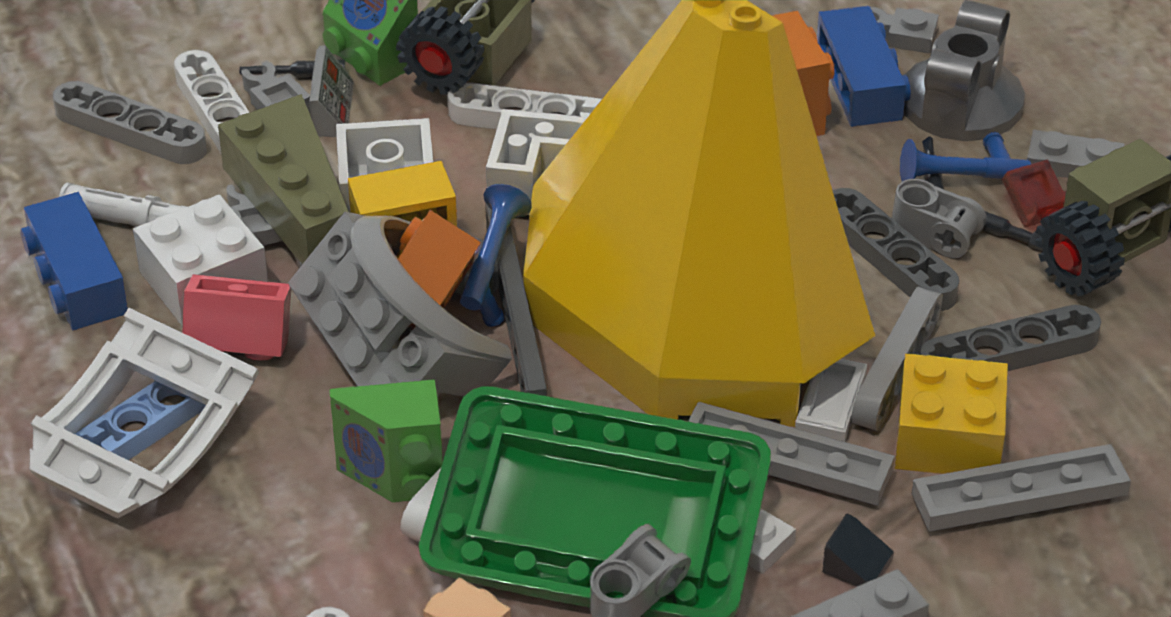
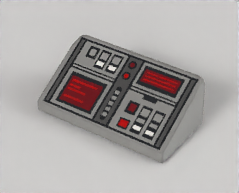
M319 46L316 50L309 99L310 115L319 137H337L336 124L349 123L354 82L349 73L326 46Z

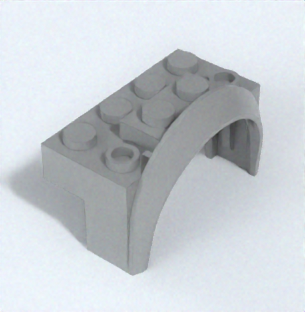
M345 211L290 279L288 284L356 385L368 386L435 379L437 396L440 393L465 396L473 389L482 386L489 387L512 360L510 348L506 344L474 331L453 317L434 301L402 266L396 255L399 253V247L402 244L399 241L410 221L394 216H364ZM413 322L416 325L415 328L401 341L399 337Z

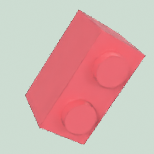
M193 274L184 290L182 333L222 352L245 353L247 358L253 360H269L274 356L281 357L289 336L291 287L285 283Z

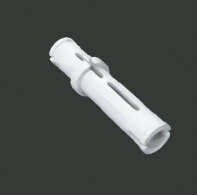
M65 183L59 193V197L79 192L93 218L130 224L137 227L156 218L186 208V206L162 202L156 196L147 195L145 198H137L125 194L87 188L73 183Z

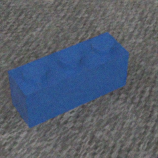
M870 6L820 11L818 15L817 42L823 52L829 53L833 60L834 78L831 79V82L850 127L903 120L904 102L910 100L911 97L910 82L907 75H901L895 49L888 47L883 23L876 21Z
M75 192L24 207L27 227L20 228L22 242L28 256L36 254L34 264L41 284L50 283L51 285L48 286V293L56 315L64 313L72 331L123 316L128 310L123 277L80 193Z

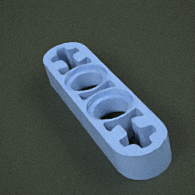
M154 381L75 434L130 460L202 412L206 405ZM180 395L185 398L176 405L160 403L167 396ZM131 421H141L146 424L142 429L132 432L120 429L125 423Z

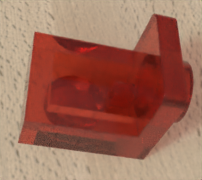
M1048 159L1007 171L1001 179L1024 228L1040 224L1044 217L1064 208L1066 191L1063 192Z

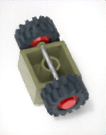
M431 0L399 36L400 40L396 44V50L401 51L397 56L399 63L407 62L406 67L403 69L407 75L414 73L417 77L413 82L419 86L423 81L426 82V90L434 92L439 87L440 94H448L450 90L452 93H455L468 81L475 84L495 86L532 41L531 5L535 0Z
M1138 139L1121 148L1114 149L1109 154L1085 166H1080L1069 173L1064 208L1044 217L1040 221L1041 225L1037 226L1036 233L1040 237L1035 239L1036 247L1043 249V252L1038 254L1040 262H1047L1049 267L1045 271L1049 277L1052 275L1056 276L1054 283L1059 288L1066 286V293L1070 295L1075 293L1077 296L1088 294L1120 276L1122 273L1120 267L1125 262L1167 240L1168 232L1171 231V154L1165 157L1142 139Z

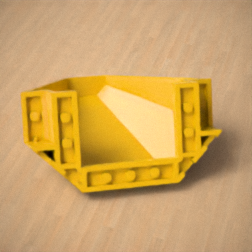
M681 0L533 185L532 209L529 218L523 274L532 324L649 415L678 420V415L691 416L697 403L702 402L756 418L777 419L782 425L795 427L799 410L800 384L806 383L876 335L783 22L748 0Z

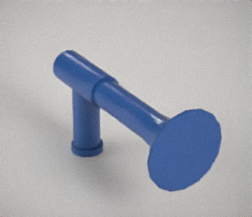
M991 132L984 137L983 145L988 150L991 158L984 157L983 159L929 155L919 151L912 139H907L900 156L901 181H905L926 174L982 176L983 178L1029 180L1032 173V164L1030 160L1011 159L1004 145L1002 135L997 132Z
M494 184L485 189L483 194L484 201L492 209V216L480 252L473 263L460 299L461 305L466 309L474 311L480 309L483 315L482 319L485 325L489 327L501 324L505 316L502 309L499 308L489 288V284L507 228L514 218L524 217L532 209V203L527 194L507 184Z

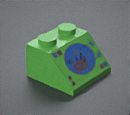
M329 0L323 10L324 44L332 54L338 55L352 65L358 73L364 74L381 86L405 73L403 69L406 67L407 62L399 63L397 56L401 51L396 50V44L400 40L399 36L418 15L417 0Z
M435 379L329 389L337 471L392 503L411 501L418 491L441 468L443 463L441 425Z

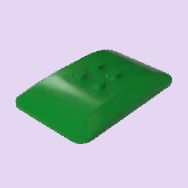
M482 386L467 393L459 405L419 540V554L423 564L430 571L455 579L460 577L467 582L590 608V581L593 571L618 550L636 529L642 525L650 524L657 531L656 537L676 554L685 553L691 559V565L679 585L669 594L661 597L641 616L734 617L739 609L771 466V450L765 440L750 432L503 388ZM616 591L605 594V596L614 599L626 596L622 592Z

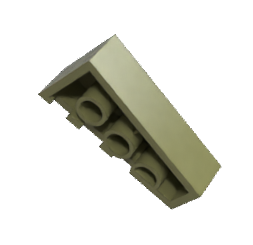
M299 94L218 124L223 169L303 264L345 211H349L303 96Z

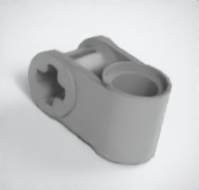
M908 179L902 181L897 186L892 219L924 246L945 257L960 258L970 246L971 236L979 233L987 222L984 209L971 198L959 196L921 179ZM962 210H965V213L961 217L959 213ZM954 238L956 241L951 245L950 242Z
M650 524L640 526L618 550L593 571L590 581V610L592 617H640L661 597L669 594L679 585L690 568L691 559L685 553L676 554L656 537V529ZM616 591L622 592L626 596L614 599L605 596V594Z

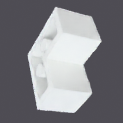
M502 109L486 165V186L489 187L494 184L511 185L526 193L531 200L535 182L587 117Z

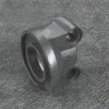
M964 0L958 12L954 28L944 31L935 40L929 59L916 63L905 74L910 82L911 97L910 100L904 102L903 113L919 129L940 138L975 141L983 140L991 132L1003 134L1009 131L1021 119L1025 92L1019 78L1002 65L1010 11L971 0Z

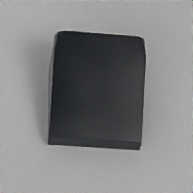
M846 513L825 545L822 572L858 587L882 576L894 557V551L857 518Z

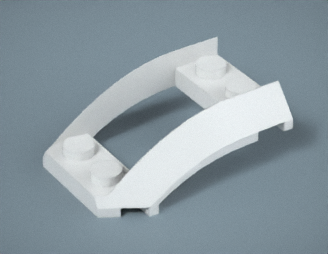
M128 308L124 314L126 321L112 342L106 341L94 361L72 389L43 417L36 415L31 423L33 427V450L30 449V471L39 480L117 519L167 492L200 460L225 428L259 374L258 368L131 308ZM135 371L206 405L179 443L151 471L75 434L104 414Z

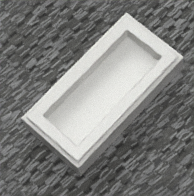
M840 359L810 379L795 422V428L846 442L852 423L851 416L854 402L866 378L868 364Z

